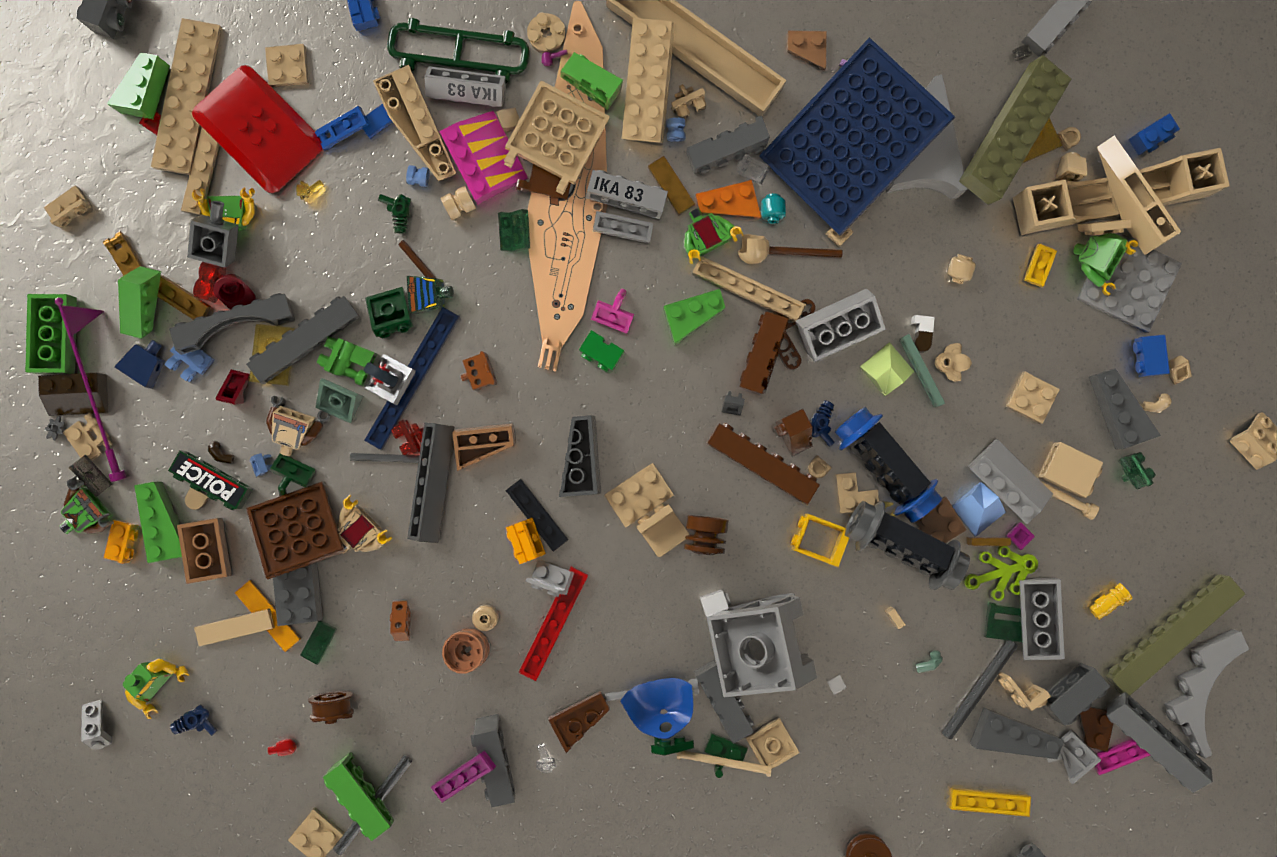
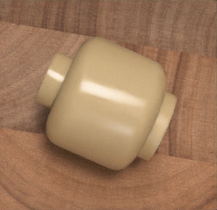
M958 254L957 257L951 259L947 274L952 277L951 281L963 284L964 281L972 279L976 267L975 262L972 261L973 258Z
M487 604L478 607L472 616L474 626L481 631L493 629L499 620L496 608Z

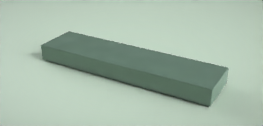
M910 334L900 338L899 341L933 407L945 404Z

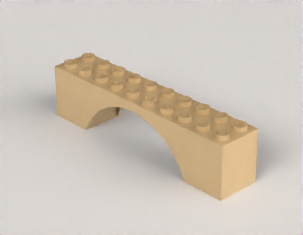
M1221 148L1183 155L1139 170L1163 206L1206 198L1230 186ZM1107 178L1079 182L1066 181L1065 179L1027 187L1013 197L1021 235L1120 215Z

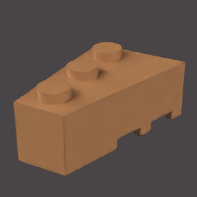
M513 423L455 429L452 432L457 471L510 448L515 444Z

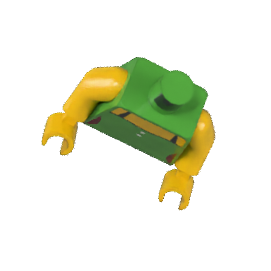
M244 187L240 191V196H207V199H204L206 191L203 188L200 189L202 196H198L195 190L192 192V198L198 201L202 214L209 217L211 202H223L222 219L239 224L238 230H245L246 225L250 223L255 215L254 200L251 198L255 194L253 188L249 190V194L246 193V188Z
M163 659L139 664L131 674L126 676L123 682L128 702L139 710L142 709L147 719H152L149 712L155 711L158 713L153 704H146V702L153 698L173 673L176 674L179 682H185L183 675L189 676L187 668L185 666L176 668V665Z

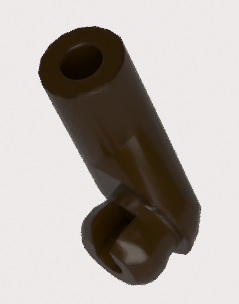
M212 441L208 446V452L217 462L233 464L235 456L223 453L220 450V443Z

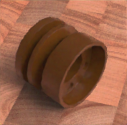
M688 515L686 528L695 531L694 535L685 536V539L693 540V544L685 543L684 549L704 555L725 554V548L717 547V543L726 544V540L718 538V534L727 533L729 520Z

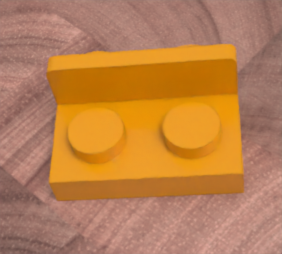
M112 520L114 524L110 528L103 558L118 561L121 564L129 563L134 555V541L137 540L139 535L138 525L120 520Z

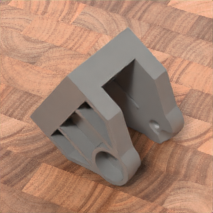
M794 593L771 596L730 607L707 617L723 697L797 690L817 678L814 661L808 657V654L800 655L793 623L794 619L803 616L800 597L795 596ZM752 638L759 640L764 646L765 656L761 661L755 659L750 652L749 642Z

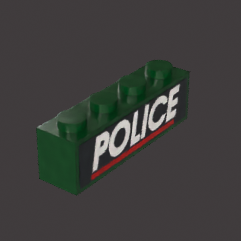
M179 450L168 470L176 480L181 482L187 481L192 489L196 491L203 490L207 493L206 496L215 501L219 499L224 502L223 506L233 511L243 508L254 489L188 451Z

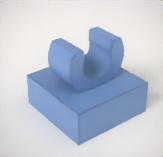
M260 453L249 459L256 477L262 476L270 470L272 465L265 464V460L271 457L270 454L262 456Z

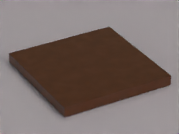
M323 482L246 508L267 580L345 552Z

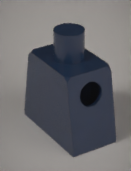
M153 339L147 347L135 344L114 368L145 388L153 389L165 363L163 358L156 355L162 345Z

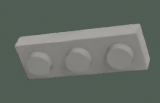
M596 211L593 232L644 243H650L653 223Z

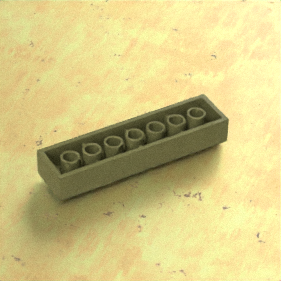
M1044 55L1029 63L959 182L988 205L1002 199L1072 79Z

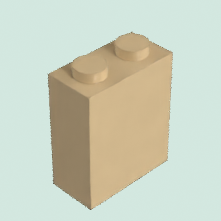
M1055 442L1038 478L1080 498H1087L1094 490L1093 484L1095 479L1102 473L1101 467L1103 462L1062 442Z

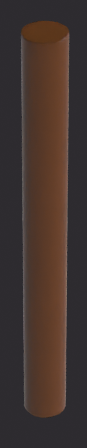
M770 246L769 254L842 258L843 250Z

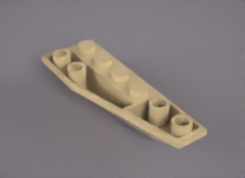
M409 65L373 80L389 118L437 180L442 181L457 174Z
M1113 136L1099 145L1097 150L1121 219L1131 220V228H1127L1133 239L1138 242V246L1143 254L1146 255L1181 233V230L1116 137Z

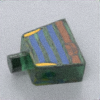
M407 276L409 313L420 314L445 307V298H452L454 295L452 286L444 287L442 279Z

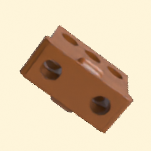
M481 351L476 356L462 360L467 373L462 374L461 379L462 381L469 379L473 390L489 385H497V380L486 352Z
M408 601L392 602L390 633L394 641L410 640L411 611Z

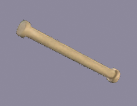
M690 751L677 752L678 760L684 758L763 773L771 777L772 765L770 764L764 766Z

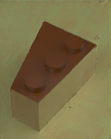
M804 409L775 422L777 426L774 429L778 437L783 438L792 457L813 447L811 443L813 439L809 437L812 435V426Z

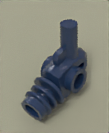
M824 400L820 404L819 410H816L817 413H814L810 422L812 426L811 436L814 438L820 436L830 447L835 443L829 435L831 427L828 426L832 414L831 411H834V404Z
M198 705L195 709L184 713L180 719L174 720L170 724V729L175 735L196 729L198 732L205 729L213 736L218 731L207 720L209 711L204 709L202 705Z

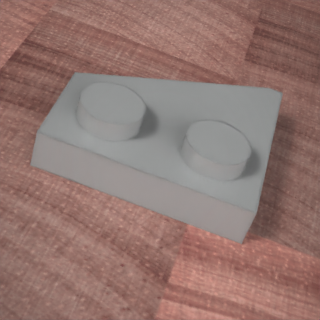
M1071 729L1061 738L1064 740L1060 753L1070 783L1073 785L1097 765L1101 758Z

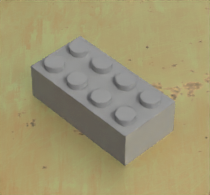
M867 289L796 320L807 354L814 362L886 330L876 298Z

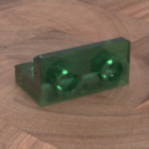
M520 209L510 213L499 212L500 250L518 252L530 249L528 210Z

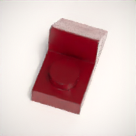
M231 369L216 396V400L233 405L244 403L243 392L250 380V374Z

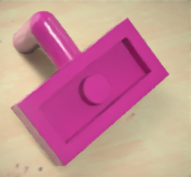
M620 289L613 306L598 300L591 320L627 334L634 314L620 309L627 291Z

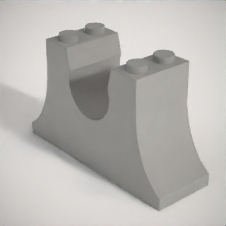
M934 76L926 90L950 111L943 76ZM953 120L889 185L886 193L911 188H926L938 191L949 199H955L968 189L959 182L964 170Z

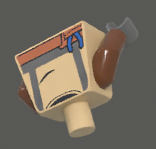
M273 396L271 398L273 407L270 408L266 424L272 435V441L281 445L280 453L290 456L293 449L298 450L302 446H307L318 436L323 423L330 420V414L325 419H321L323 410H321L317 414L318 420L315 421V417L283 407L286 403L283 397L276 404L278 397Z

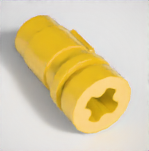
M1119 583L1114 589H1110L1107 595L1103 594L1094 601L1095 604L1090 606L1089 610L1100 620L1113 612L1118 606L1125 605L1124 602L1127 603L1133 598L1129 591Z

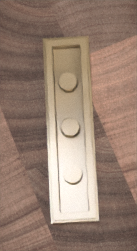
M270 608L194 627L199 646L275 628Z

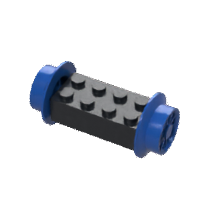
M864 407L835 431L842 440L839 450L841 451L850 445L853 453L862 459L867 470L873 472L877 477L878 483L888 490L890 497L895 502L900 504L893 514L895 516L904 514L911 523H914L941 502L942 497L935 490L938 480L929 481L880 422L877 423L883 417L882 414L873 416Z

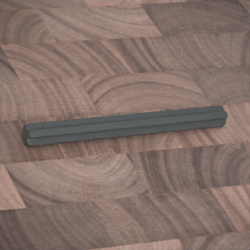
M1012 640L1006 641L942 731V734L948 739H953L1018 647Z
M402 757L375 793L376 799L381 798L382 801L385 799L412 763L409 757ZM356 821L351 824L333 848V851L338 855L344 853L359 833L361 827Z

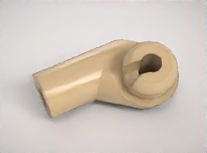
M1164 393L1160 395L1159 400L1155 403L1144 401L1142 408L1144 411L1160 413L1171 405L1172 400L1168 394Z

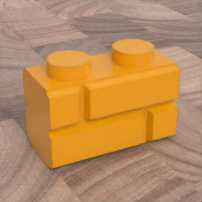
M533 518L506 527L507 538L512 543L514 557L518 560L519 564L546 554Z

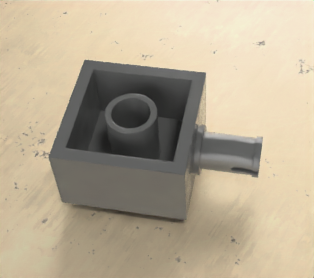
M211 202L210 217L201 214L191 220L187 258L224 268L235 261L239 224L222 219L223 202Z

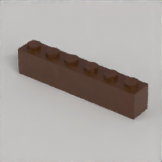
M724 422L723 425L720 423L717 425L706 443L707 445L805 505L809 504L820 486L816 482L817 478L808 473L806 476L800 473L801 469L792 463L787 465L783 462L784 458L774 453L772 456L767 453L765 446L759 443L754 445L749 442L750 437L743 433H740V435L733 432L734 428Z

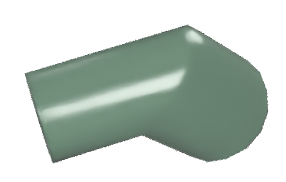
M932 651L929 661L917 663L918 673L935 670L943 660L940 651Z

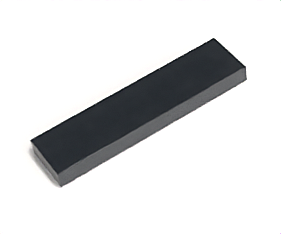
M519 479L505 490L526 518H533L538 533L553 552L569 540L522 479Z

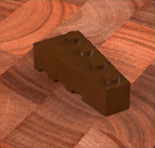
M767 311L765 315L761 314L758 322L760 329L754 335L752 341L754 346L752 352H749L747 356V366L742 372L739 387L761 394L766 393L789 318Z

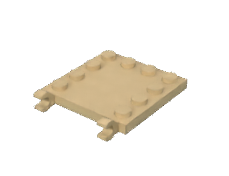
M540 81L505 146V149L509 152L504 160V165L511 168L517 155L562 178L556 188V192L563 195L569 182L575 185L610 116Z

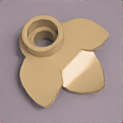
M960 343L948 345L944 353L939 354L935 359V367L939 371L944 372L947 378L954 382L961 381V371L969 369L972 365L970 358L965 354H961L962 345Z

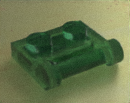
M989 602L984 637L1022 642L1021 608L999 606L996 603ZM995 613L1020 616L1019 621L996 619L994 616Z

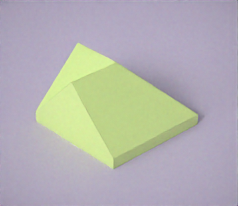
M890 342L860 366L883 396L896 389L914 373V370Z

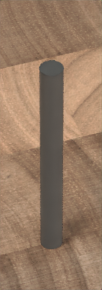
M350 453V461L418 463L419 455Z

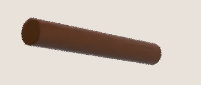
M402 240L398 244L399 247L427 279L438 280L410 246ZM434 282L435 289H437L438 283Z

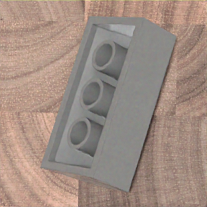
M998 439L994 440L968 465L1026 524L1043 510L1053 495Z
M1034 578L1019 580L1023 660L1065 659L1061 579Z

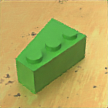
M720 289L663 307L674 346L724 311L725 304Z

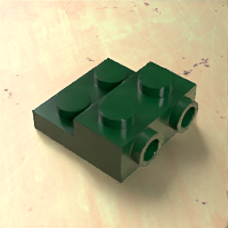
M403 287L365 297L371 328L376 337L388 338L393 332L405 333L409 331L410 327H414Z

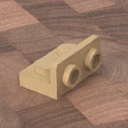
M75 185L43 208L50 216L51 224L60 228L70 224L74 217L84 214L87 208L92 205L80 188Z

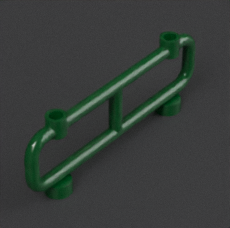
M409 18L408 23L395 24L390 29L387 50L393 58L400 60L399 68L409 65L412 71L415 70L416 62L495 72V75L505 76V84L510 83L511 75L520 74L526 69L529 59V46L527 42L521 38L514 37L515 33L509 30L503 31V35L419 25L420 21L418 19ZM404 30L413 34L419 32L456 37L453 59L398 52L395 49L397 33ZM465 38L502 43L506 46L518 45L522 49L520 64L516 67L461 60L463 40Z

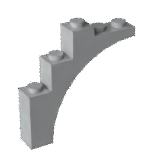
M1234 629L1190 648L1193 654L1191 658L1198 667L1177 676L1180 681L1178 683L1184 695L1165 703L1167 708L1166 714L1170 721L1181 725L1184 734L1191 741L1190 748L1192 751L1204 758L1212 755L1205 730V709L1209 693L1223 669L1236 657L1249 650L1242 632Z

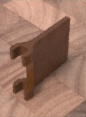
M533 164L529 182L518 179L516 190L567 200L571 183L569 182L562 195L556 192V188L562 178Z

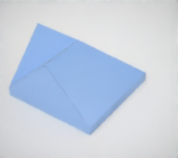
M982 482L978 483L952 504L957 515L975 537L1006 513L1000 498Z

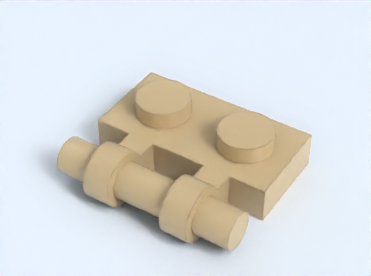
M91 413L84 416L87 421L86 425L82 421H78L63 432L85 464H89L104 453L100 448L102 444L105 447L97 420ZM92 430H93V431L95 432V434L97 435V439H96V440L93 438V436H92L91 433H90ZM105 432V433H106V436H107V439H108V442H109V445H110V447H112L113 444H112V442L110 441V436L108 435L107 432Z

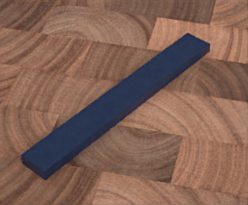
M445 307L441 308L407 366L416 372L398 405L387 400L364 441L383 450L460 316Z

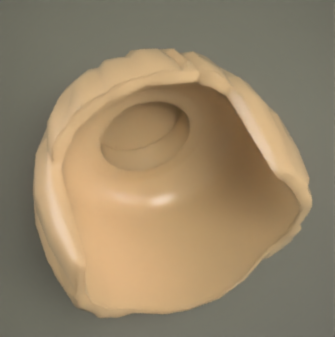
M744 234L742 236V247L739 249L738 255L747 264L761 263L769 254V241L765 236Z

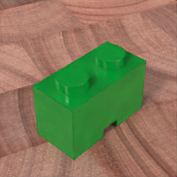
M591 330L579 349V352L582 353L581 357L589 362L594 360L599 363L597 367L605 372L608 370L613 372L623 356L624 350L612 342L610 345L604 343L605 340L602 336Z

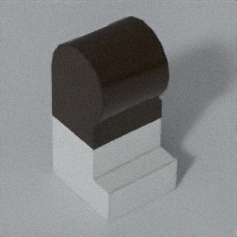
M914 315L911 318V325H916L913 342L919 353H924L931 348L935 317Z

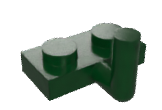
M279 453L270 468L272 473L283 477L278 486L279 496L287 494L286 488L291 481L306 488L315 474L314 468Z
M675 736L674 740H662L661 738L654 737L651 753L666 756L693 749L694 740L685 739V736Z
M711 732L704 752L717 757L743 761L748 747L737 742L733 744L731 740ZM715 765L714 768L717 778L723 776V766Z

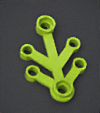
M999 546L997 549L999 556L1008 557L1017 562L1016 564L1008 565L992 557L991 553L983 551L979 554V560L982 563H989L998 569L978 576L972 573L967 574L963 579V584L966 588L975 590L981 583L1001 577L996 588L991 592V597L994 600L1001 601L1005 596L1003 591L1013 573L1019 571L1015 583H1012L1009 587L1012 594L1019 595V580H1025L1028 574L1035 572L1038 568V560L1035 556L1031 554L1020 556L1011 551L1008 546ZM1002 548H1006L1007 553L1005 555H1002L1001 553ZM984 554L988 555V560L986 561L982 558ZM1028 560L1031 561V566L1029 568L1026 567V562ZM972 578L976 580L975 585L970 584ZM1015 585L1019 586L1018 592L1013 590ZM997 591L1001 594L999 598L995 597Z

